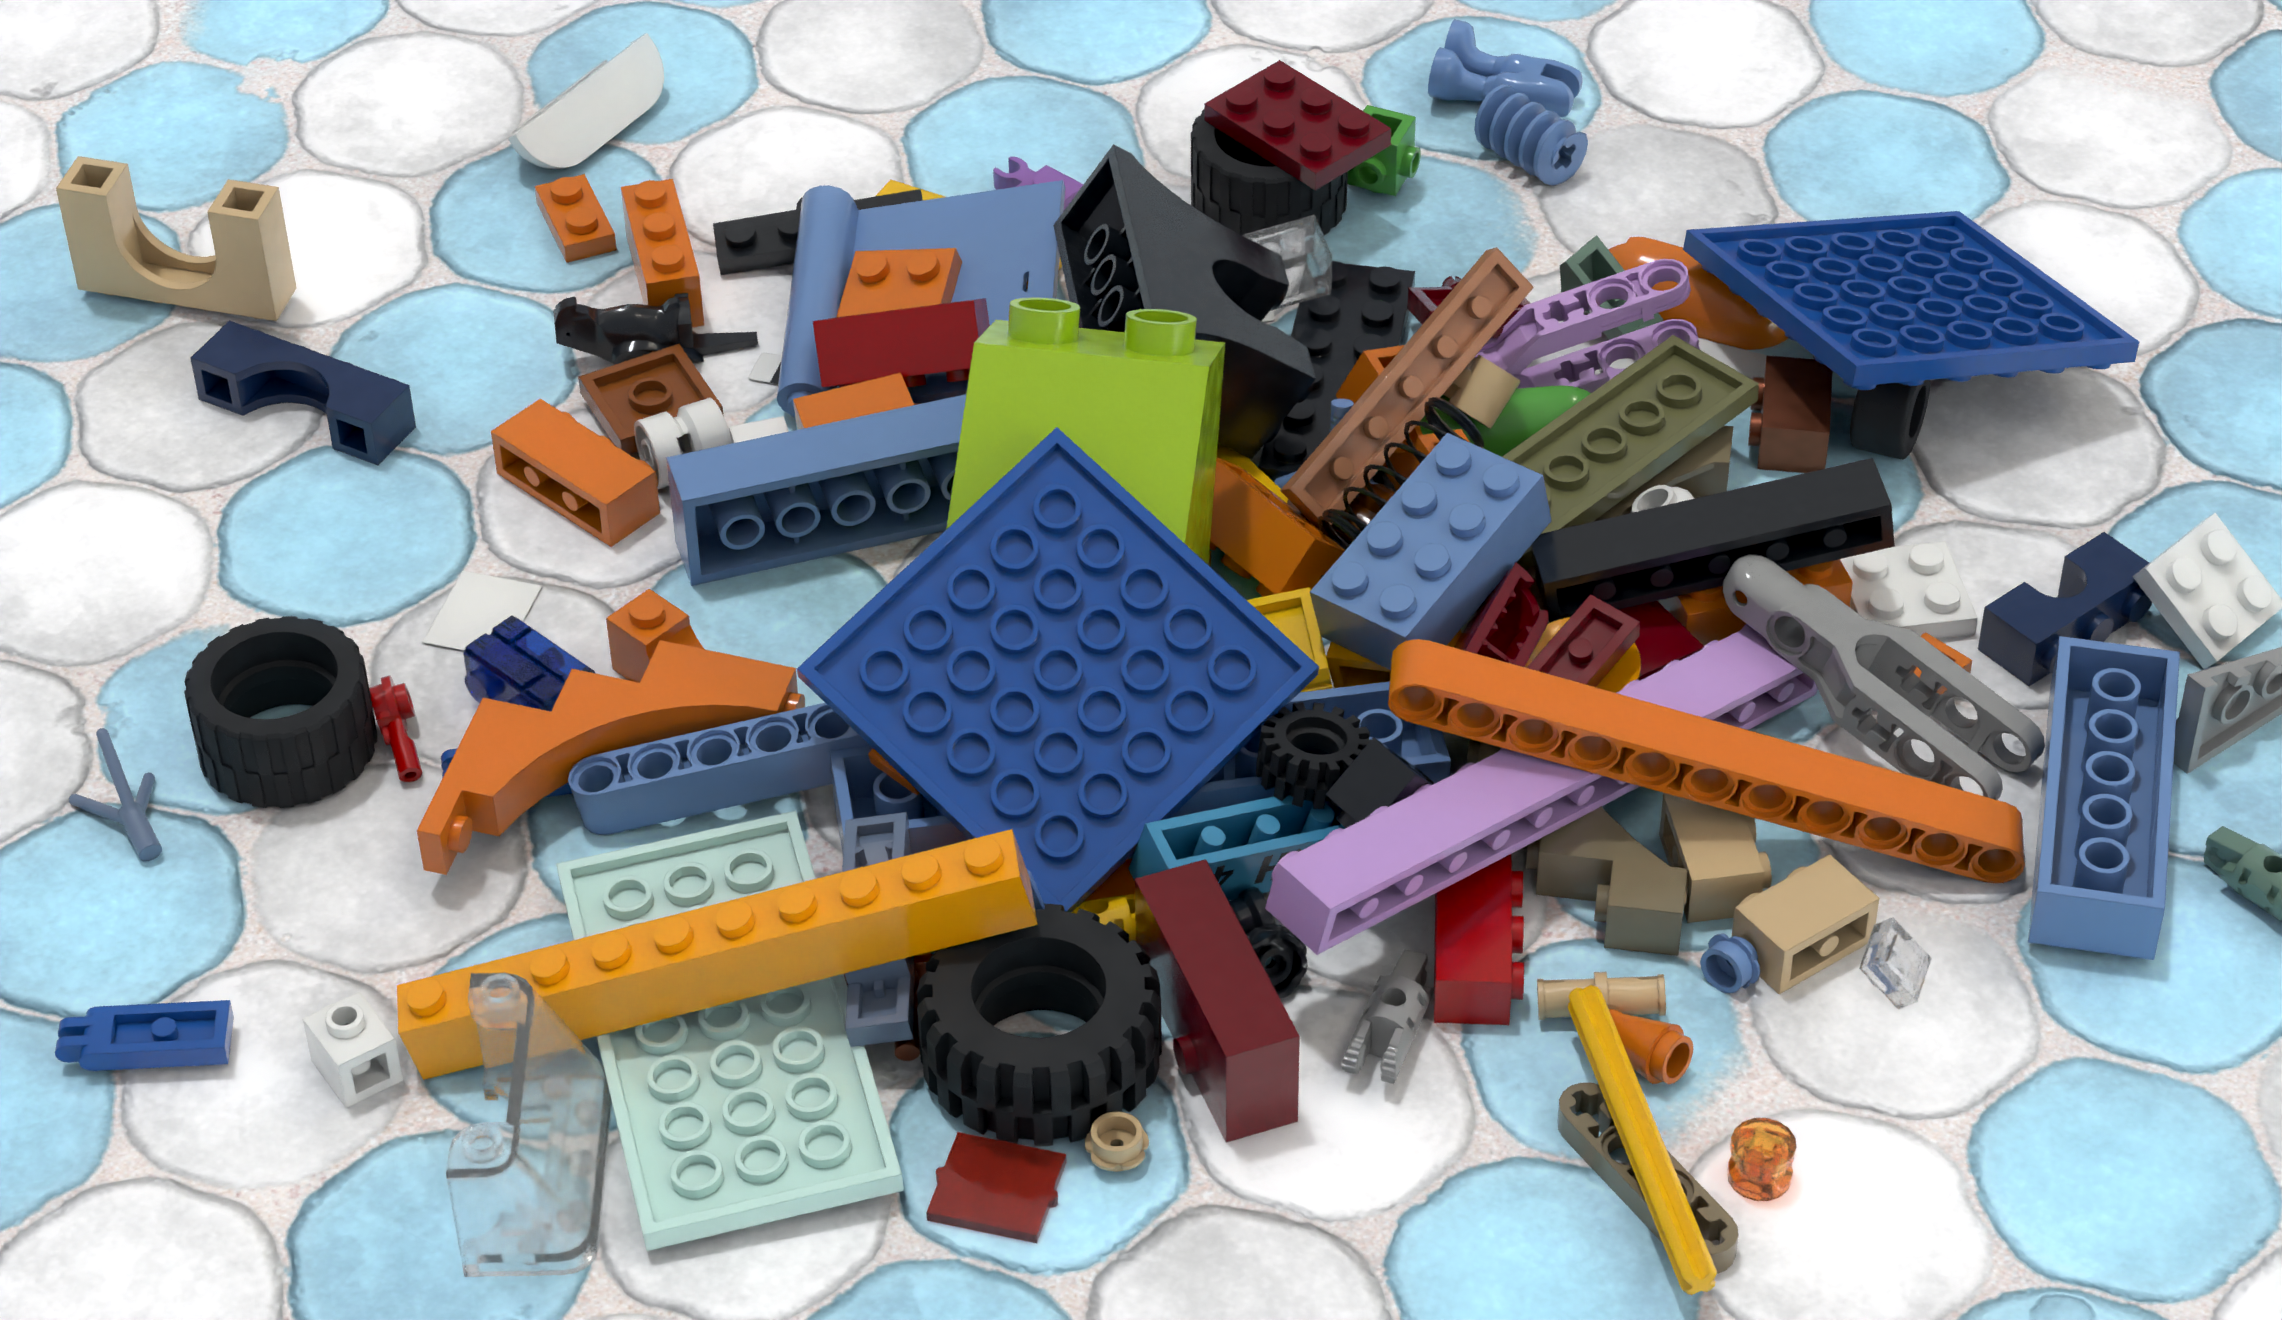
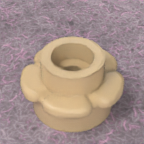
M1119 1111L1105 1113L1098 1117L1092 1124L1090 1133L1085 1138V1149L1088 1153H1091L1092 1163L1107 1171L1118 1172L1137 1167L1144 1160V1150L1149 1146L1148 1135L1142 1129L1139 1120L1129 1113Z

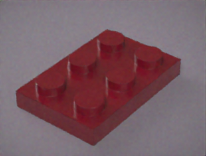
M1281 60L1204 103V121L1315 191L1391 146L1390 127Z

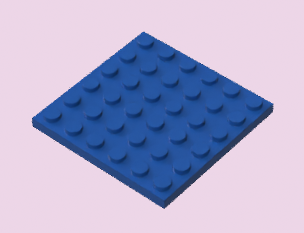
M1960 211L1686 230L1683 250L1698 261L1705 271L1714 274L1729 287L1732 293L1745 299L1757 309L1756 311L1759 315L1771 320L1785 332L1786 337L1797 341L1813 354V358L1817 362L1825 364L1843 379L1844 384L1855 389L1871 390L1877 384L1887 383L1918 386L1922 385L1924 380L1933 379L1965 382L1969 381L1972 376L1991 374L2011 378L2017 376L2019 372L2037 370L2056 374L2062 373L2065 368L2083 366L2102 370L2108 369L2111 364L2135 362L2139 347L2137 339Z
M1056 427L797 668V674L816 695L969 840L1012 829L1026 869L1031 872L1044 905H1063L1065 912L1071 913L1134 854L1145 823L1171 818L1262 729V725L1264 726L1268 718L1272 715L1276 716L1279 710L1285 707L1318 675L1319 666Z

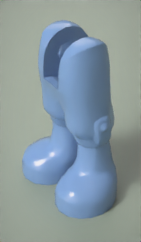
M1454 19L1447 34L1445 47H1439L1435 54L1429 75L1428 94L1430 97L1445 101H1483L1486 95L1495 87L1506 84L1513 87L1516 93L1527 95L1531 102H1539L1546 110L1556 112L1559 117H1566L1572 109L1574 98L1582 88V74L1578 69L1552 59L1530 57L1521 54L1498 57L1482 52L1476 47L1473 26L1465 21Z

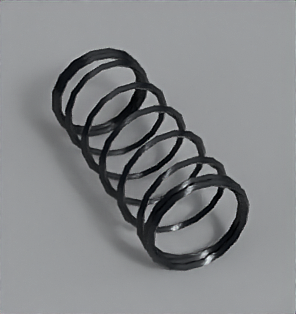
M1438 397L1428 398V402L1424 404V412L1428 423L1416 420L1405 423L1404 435L1408 445L1396 442L1385 445L1383 452L1388 468L1375 464L1365 466L1363 477L1368 490L1359 487L1345 488L1343 501L1347 512L1338 509H1327L1322 512V516L1318 518V525L1323 534L1346 550L1350 545L1336 533L1330 523L1341 529L1353 541L1367 526L1353 512L1347 498L1349 492H1360L1371 497L1381 509L1387 503L1386 500L1376 494L1369 482V470L1377 469L1392 475L1400 486L1407 480V478L1397 473L1388 455L1390 448L1398 447L1411 452L1419 463L1427 457L1415 448L1408 432L1410 426L1418 425L1433 431L1439 441L1446 433L1463 439L1440 418L1434 407L1455 420L1467 432L1474 445L1483 448L1484 440L1481 433L1464 413L1444 399ZM1343 517H1345V518H1347V519L1353 521V522L1357 525V527L1361 530V532H1360L1354 525H1352L1349 521H1347V520L1344 519Z

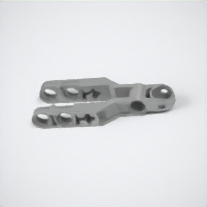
M1746 555L1733 563L1723 582L1725 601L1731 612L1765 637L1769 645L1778 654L1815 681L1834 722L1901 773L1960 790L1963 789L1960 785L1959 777H1969L1980 786L1983 796L1998 800L2003 790L2002 779L1997 770L1977 753L1981 752L1996 765L2011 772L2027 770L2042 755L2045 747L2044 736L2040 728L2030 718L1913 630L1865 619L1826 589L1814 584L1803 585L1776 563L1763 556ZM1736 590L1745 594L1747 603H1741L1737 600ZM1916 667L1922 671L1920 678L1914 673ZM1943 685L1947 690L1940 695L1937 693V690ZM1954 697H1962L1968 700L1977 711V719L1973 720L1964 717L1957 710L1954 704ZM1873 709L1878 713L1877 719L1871 715ZM1932 715L1934 718H1936L1938 721H1940L1942 724H1944L1946 727H1948L1950 730H1952L1954 733L1960 736L1963 740L1969 743L1968 746H1966L1964 743H1962L1960 740H1958L1951 733H1949L1947 730H1945L1943 727H1941L1939 724H1937L1929 717ZM1901 728L1904 732L1899 737L1894 735V732ZM2002 733L2012 734L2017 737L2025 747L2026 755L2019 756L2010 752L2002 741ZM1916 739L1926 743L1931 748L1935 761L1927 762L1919 758L1912 748L1911 740Z

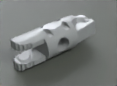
M1405 949L1392 974L1388 976L1380 975L1341 1063L1342 1070L1357 1075L1365 1063L1368 1052L1382 1058L1380 1065L1381 1081L1395 1083L1433 995V988L1424 986L1427 977V971L1425 970L1428 963L1427 954Z

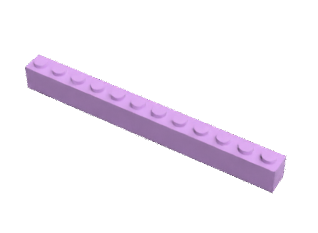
M1746 624L1740 631L1720 641L1713 640L1705 645L1702 650L1680 661L1673 660L1662 670L1642 680L1636 679L1631 681L1617 693L1749 730L1816 695L1818 688L1814 680L1778 654L1769 645L1765 637ZM1501 748L1497 753L1477 763L1470 762L1465 764L1455 774L1433 785L1425 784L1421 786L1413 795L1389 807L1381 806L1377 808L1369 817L1345 829L1338 828L1333 830L1323 840L1299 852L1292 851L1286 854L1273 869L1271 876L1273 882L1265 909L1318 955L1640 786Z

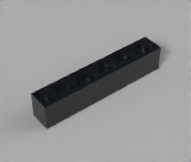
M1873 458L1542 533L1531 545L1535 578L1545 610H1548L1549 623L1571 617L1590 594L1619 610L1723 586L1724 579L1733 563L1746 555L1763 556L1776 563L1785 571H1790L1895 547L1892 505Z

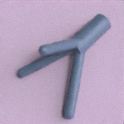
M100 728L97 730L96 736L122 807L117 809L78 794H72L69 797V803L85 811L123 824L139 858L142 861L153 860L161 854L162 847L145 812L155 776L150 772L144 774L136 800L134 801L110 735L105 728Z

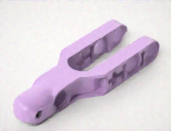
M1674 259L1655 260L1524 305L1504 326L1500 336L1490 338L1475 358L1480 355L1519 379L1521 382L1517 388L1564 385L1578 387L1592 393L1624 370L1610 367L1614 361L1624 358H1631L1637 361L1672 335L1700 350L1696 327L1691 322L1683 319H1670L1526 368L1535 359L1602 337L1601 332L1642 318L1644 322L1654 319V314L1682 304L1689 297L1691 291L1687 267L1682 262ZM1674 281L1679 283L1676 287L1669 290L1657 291L1652 289L1659 282ZM1611 299H1623L1626 301L1624 305L1617 308L1604 309L1599 307L1603 302ZM1589 310V314L1585 315L1584 311ZM1600 370V374L1595 375V371Z

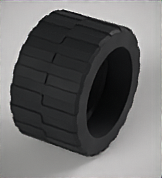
M1204 109L1202 114L1196 117L1191 132V206L1234 232L1268 249L1276 250L1309 244L1312 240L1320 239L1328 234L1330 229L1336 227L1342 220V214L1346 211L1348 171L1315 191L1204 121Z
M282 616V618L269 619L268 617L255 620V622L246 625L241 624L208 643L207 647L197 654L192 661L191 669L187 671L184 681L186 686L184 694L200 768L204 777L209 778L210 785L218 792L228 795L229 799L239 803H249L254 807L289 808L294 807V805L322 800L321 798L344 789L351 780L357 779L364 771L365 765L371 761L374 755L377 729L364 658L360 654L359 647L354 640L346 637L344 632L335 626H328L323 624V621L311 618L299 619L296 616ZM303 704L312 706L303 712L278 719L251 718L262 711L283 705Z

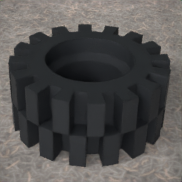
M1303 702L1293 703L1292 712L1283 707L1276 716L1272 715L1265 721L1261 729L1256 762L1257 777H1262L1261 785L1265 790L1275 787L1274 797L1283 801L1290 795L1293 797L1292 805L1303 807L1304 800L1313 801V809H1324L1325 801L1327 800L1330 801L1334 808L1339 807L1325 794L1371 741L1369 739L1370 732L1367 727H1360L1361 720L1354 715L1344 719V710L1335 706L1330 713L1323 711L1324 703L1314 702L1313 710L1306 709Z

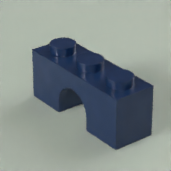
M2102 532L2064 557L2057 597L2047 596L2028 583L2023 582L1985 606L1978 650L2030 687L2048 674H2053L2059 636L2104 642L2111 633L2130 621L2136 622L2148 612L2152 601L2133 576L2148 565L2149 562L2107 533Z

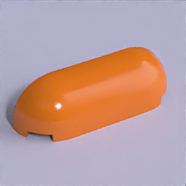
M1630 237L1626 243L1609 249L1625 271L1660 259H1674L1682 262L1687 267L1691 288L1689 297L1682 304L1659 312L1660 316L1664 319L1663 321L1670 319L1686 320L1696 327L1698 338L1745 350L1769 348L1788 339L1782 329L1768 318L1759 315L1756 308L1741 296L1732 293L1729 287L1714 274L1705 271L1698 261L1683 250V247L1646 237ZM1674 281L1659 282L1652 289L1657 291L1669 290L1676 287L1679 283Z

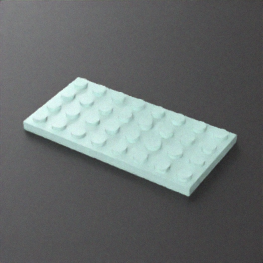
M796 811L556 864L573 940L816 879ZM844 974L596 1036L646 1251L904 1191L901 1169L865 1046L850 1047L845 1031L848 987Z

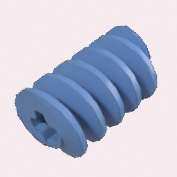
M1501 84L1486 95L1475 118L1474 131L1476 139L1483 147L1492 149L1498 156L1507 158L1513 165L1522 167L1526 173L1537 176L1545 184L1554 186L1567 181L1579 169L1586 155L1588 146L1586 133L1576 132V128L1571 121L1561 119L1556 112L1546 110L1539 102H1531L1527 95L1516 93L1510 85Z

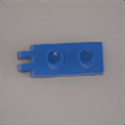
M230 1000L92 1007L87 1010L84 1017H67L60 1021L58 1028L59 1039L56 1042L55 1056L62 1062H79L82 1068L89 1071L228 1064L234 1020Z

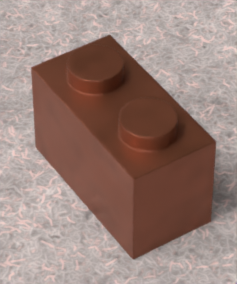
M1766 355L1764 378L1753 377V380L1759 383L1758 401L1750 407V410L1761 411V413L1751 412L1748 446H1759L1757 469L1809 473L1825 469L1830 434L1833 371L1825 364L1819 363L1815 359Z

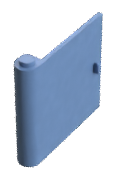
M1063 180L858 210L851 195L841 188L827 185L809 189L804 194L801 203L777 390V402L782 410L795 418L794 398L839 388V385L821 386L813 321L837 317L855 251L956 248L962 260V265L952 302L986 298L990 325L995 320L1009 321L1010 301L1014 299L1031 297L1056 299L1060 254L1053 225L1064 211L1066 187ZM946 372L925 374L926 385L907 387L913 403H926L965 395L967 393L968 380L947 382Z

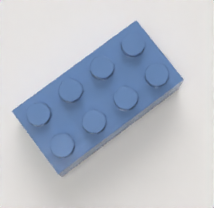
M1446 433L1310 591L1321 637L1390 670L1393 650L1407 640L1422 639L1448 645L1501 582L1508 570L1522 557L1552 521L1543 475Z

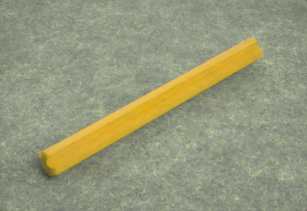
M1589 985L1584 989L1576 987L1569 993L1570 1002L1567 1008L1679 1285L1685 1293L1690 1295L1700 1291L1708 1292L1715 1286L1716 1281L1714 1278L1716 1277L1717 1270L1601 990L1594 985Z

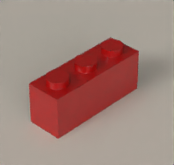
M986 298L813 321L821 386L839 385L840 388L901 373L907 387L926 385L925 374L946 372L947 382L969 380L974 342L990 326Z
M1511 854L1435 893L1434 1023L1509 1025L1511 1000H1523L1524 962H1512V953H1523L1524 916H1512V908H1522L1523 871H1512Z

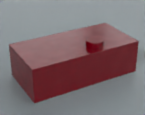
M1204 859L1136 878V942L1143 947L1150 957V965L1157 970L1160 981L1161 1015L1173 1037V1051L1177 1065L1183 1075L1192 1074L1225 1142L1298 1122L1300 1036L1207 860Z

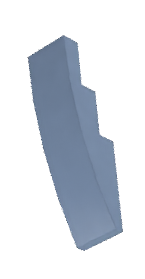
M906 812L845 820L842 872L911 855L909 820ZM914 956L845 973L848 983L845 1031L850 1047L913 1039Z

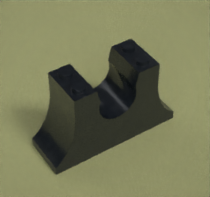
M1113 144L1053 225L1069 301L1080 306L1079 328L1125 332L1126 313L1139 309L1172 310L1195 316L1197 318L1195 340L1225 342L1218 443L1253 459L1265 443L1271 442L1277 436L1282 421L1296 403H1301L1308 397L1316 380L1307 347L1277 327L1261 322L1271 309L1274 310L1281 305L1290 286L1282 256L1234 232L1195 209L1158 181L1138 162L1132 153Z

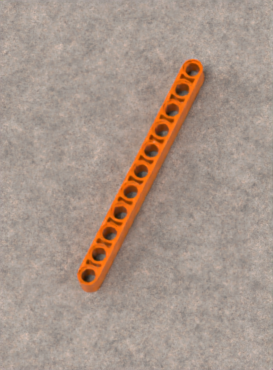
M1407 640L1393 650L1388 705L1395 716L1407 722L1983 882H2008L2016 879L2024 870L2025 855L2022 815L2015 806L2006 802L1429 640Z

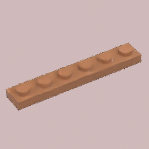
M1497 247L1484 252L1280 490L1319 530L1321 529L1318 525V518L1322 516V512L1327 509L1343 511L1346 509L1343 501L1344 489L1348 487L1364 488L1363 471L1365 466L1371 464L1382 466L1385 463L1383 452L1385 445L1391 442L1402 443L1404 441L1405 423L1411 420L1421 421L1425 416L1424 404L1428 402V398H1440L1534 288ZM1416 425L1410 426L1408 431L1409 434L1415 428ZM1392 447L1389 449V457L1398 447ZM1377 469L1369 470V481L1378 471ZM1352 491L1348 493L1349 504L1359 492Z

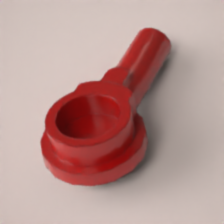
M390 675L381 678V684L369 688L372 707L386 746L391 745L399 779L403 782H413L422 776L415 742L407 734L406 719L416 716L414 706L406 684L395 685Z

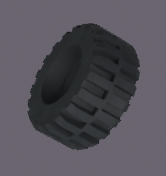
M1045 904V909L1035 910L1038 925L936 950L926 964V973L920 978L917 990L920 1060L923 1064L924 1079L929 1090L938 1096V1103L950 1115L958 1118L963 1114V1124L982 1135L987 1130L996 1133V1138L999 1141L1017 1144L1018 1139L1034 1140L1035 1146H1052L1053 1139L1069 1137L1070 1143L1086 1138L1087 1134L1090 1133L1092 1124L1101 1115L1115 1111L1122 1112V1109L1131 1112L1146 1097V1089L1155 1082L1160 1068L1159 1056L1162 1054L1160 981L1157 970L1150 965V957L1143 947L1135 940L1129 942V934L1113 922L1109 921L1106 925L1101 924L1100 917L1095 913L1079 908L1077 914L1065 912L1063 905ZM1033 1010L1064 1012L1086 1022L1068 1033L1045 1038L1016 1036L994 1027V1025L1005 1018Z

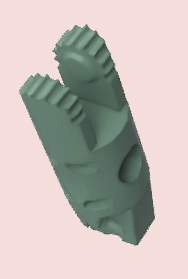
M2224 826L2209 835L2205 844L2204 863L2214 870L2235 892L2282 922V855L2265 844H2259Z

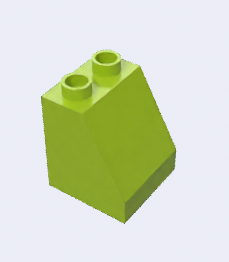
M1039 297L1019 298L1010 301L1009 321L995 320L974 342L946 529L1058 427L1206 564H1209L1225 342L1195 340L1197 318L1179 311L1163 309L1132 310L1126 313L1125 332L1079 328L1080 306L1070 301Z

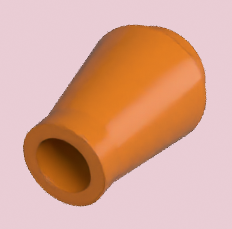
M1615 1009L1609 1010L1635 1071L1652 1084H1658L1662 1081L1667 1084H1673L1684 1075L1692 1059L1693 1042L1691 1038L1684 1035L1683 1029L1679 1025L1627 1015Z

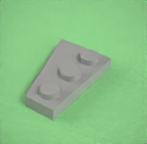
M2282 647L2187 675L2179 717L2176 720L2174 764L2188 774L2282 714Z

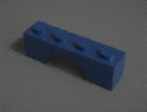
M230 320L190 357L199 400L242 416L256 409L280 403H298L315 407L327 414L332 448L334 450L375 465H379L416 428L410 385Z

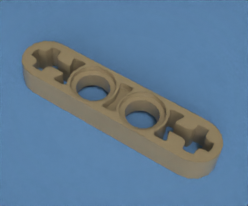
M1595 1083L1571 1085L1563 1091L1559 1099L1557 1123L1560 1134L1662 1242L1632 1166L1618 1163L1609 1155L1613 1150L1624 1148L1599 1085ZM1579 1111H1581V1112L1583 1113V1114H1580V1115H1578V1116L1576 1115V1112H1579ZM1598 1114V1122L1592 1117L1593 1115ZM1668 1152L1713 1260L1717 1274L1724 1272L1733 1264L1736 1257L1739 1236L1738 1226L1720 1204ZM1717 1239L1719 1245L1715 1246L1712 1242Z

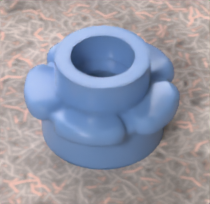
M1724 933L1717 934L1708 942L1709 949L1703 953L1700 965L1703 975L1714 988L1724 993H1734L1741 987L1746 989L1750 983L1754 984L1760 976L1758 955L1749 941L1737 936L1729 938Z

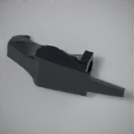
M688 293L675 294L673 298L668 299L661 306L626 304L606 309H597L577 304L576 297H570L559 302L555 306L556 309L553 310L557 344L598 356L613 363V365L680 344L692 363L704 362V355L758 345L757 332L698 334L692 331Z

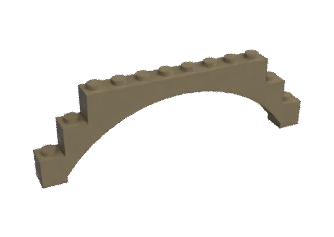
M1723 426L1595 521L1629 514L1635 499L1642 492L1657 485H1667L1688 490L1694 499L1726 492L1733 426ZM1533 565L1526 570L1535 581L1529 589L1534 595L1540 610H1545ZM1470 739L1467 763H1477L1497 753L1501 747ZM1602 806L1521 848L1527 849L1526 869L1537 870L1536 895L1596 901L1594 921L1606 922L1604 948L1679 955L1687 868L1669 866L1636 841Z

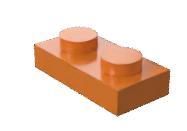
M585 174L574 177H562L554 182L535 186L537 205L566 263L617 250L615 233Z

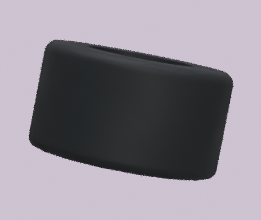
M1924 380V383L1918 386L1887 383L1877 384L1871 390L1858 389L1850 425L1852 446L1872 453L1905 459L1912 452L1923 424L1930 394L1931 380Z

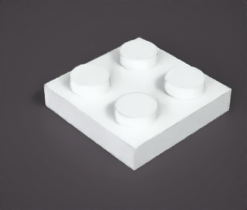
M2216 513L2200 522L2133 576L2203 669L2219 661L2282 609V599Z
M1946 541L1896 546L1840 559L1853 581L1850 608L1863 618L1910 629L1919 636L1926 632L1936 639L1975 635L1978 617Z

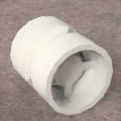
M712 398L680 407L677 417H673L665 411L637 420L634 424L635 441L640 459L648 463L656 471L658 489L669 486L666 457L732 444L723 414ZM677 438H679L683 453H681Z

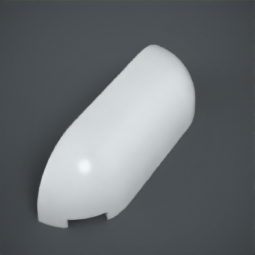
M648 33L631 42L627 48L610 61L604 60L514 129L508 140L513 145L512 147L522 158L539 167L548 169L569 168L587 159L649 110L657 102L662 92L664 68L660 53Z

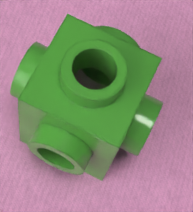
M1367 105L1363 110L1365 113L1391 128V146L1349 170L1347 184L1365 188L1375 193L1396 196L1407 177L1413 178L1419 167L1421 150L1415 147L1416 117Z

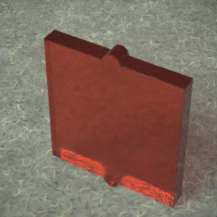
M957 1132L945 1166L936 1169V1182L938 1184L926 1212L927 1221L1037 1243L1050 1207L1053 1208L1058 1205V1192L1056 1190L1067 1163L1066 1154Z

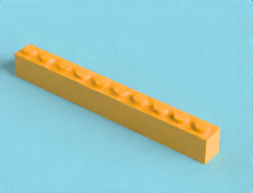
M1010 829L397 985L398 1034L421 1077L425 1080L1038 925L1030 877L1014 832Z

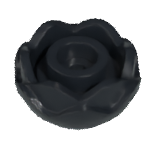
M1271 924L1253 929L1246 936L1279 998H1285L1300 984L1307 972L1306 945L1282 925ZM1271 957L1270 964L1265 966L1267 959Z

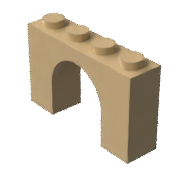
M78 156L56 187L78 290L277 321L297 289L279 187L228 179L207 211L215 255L208 257L192 256L176 251L161 242L148 230L137 210L127 163Z

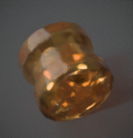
M1752 1118L1743 1121L1734 1129L1730 1142L1731 1157L1727 1166L1728 1182L1734 1191L1744 1198L1754 1201H1770L1781 1197L1789 1190L1793 1177L1792 1163L1796 1156L1797 1148L1796 1138L1791 1130L1781 1122L1769 1118Z

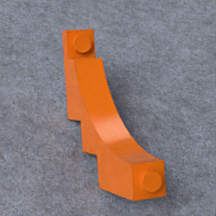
M660 640L640 683L571 669L551 712L483 697L417 829L423 869L447 875L457 853H464L467 850L472 831L500 836L524 812L545 796L568 783L569 772L573 766L586 757L805 707V696L798 693L796 668Z

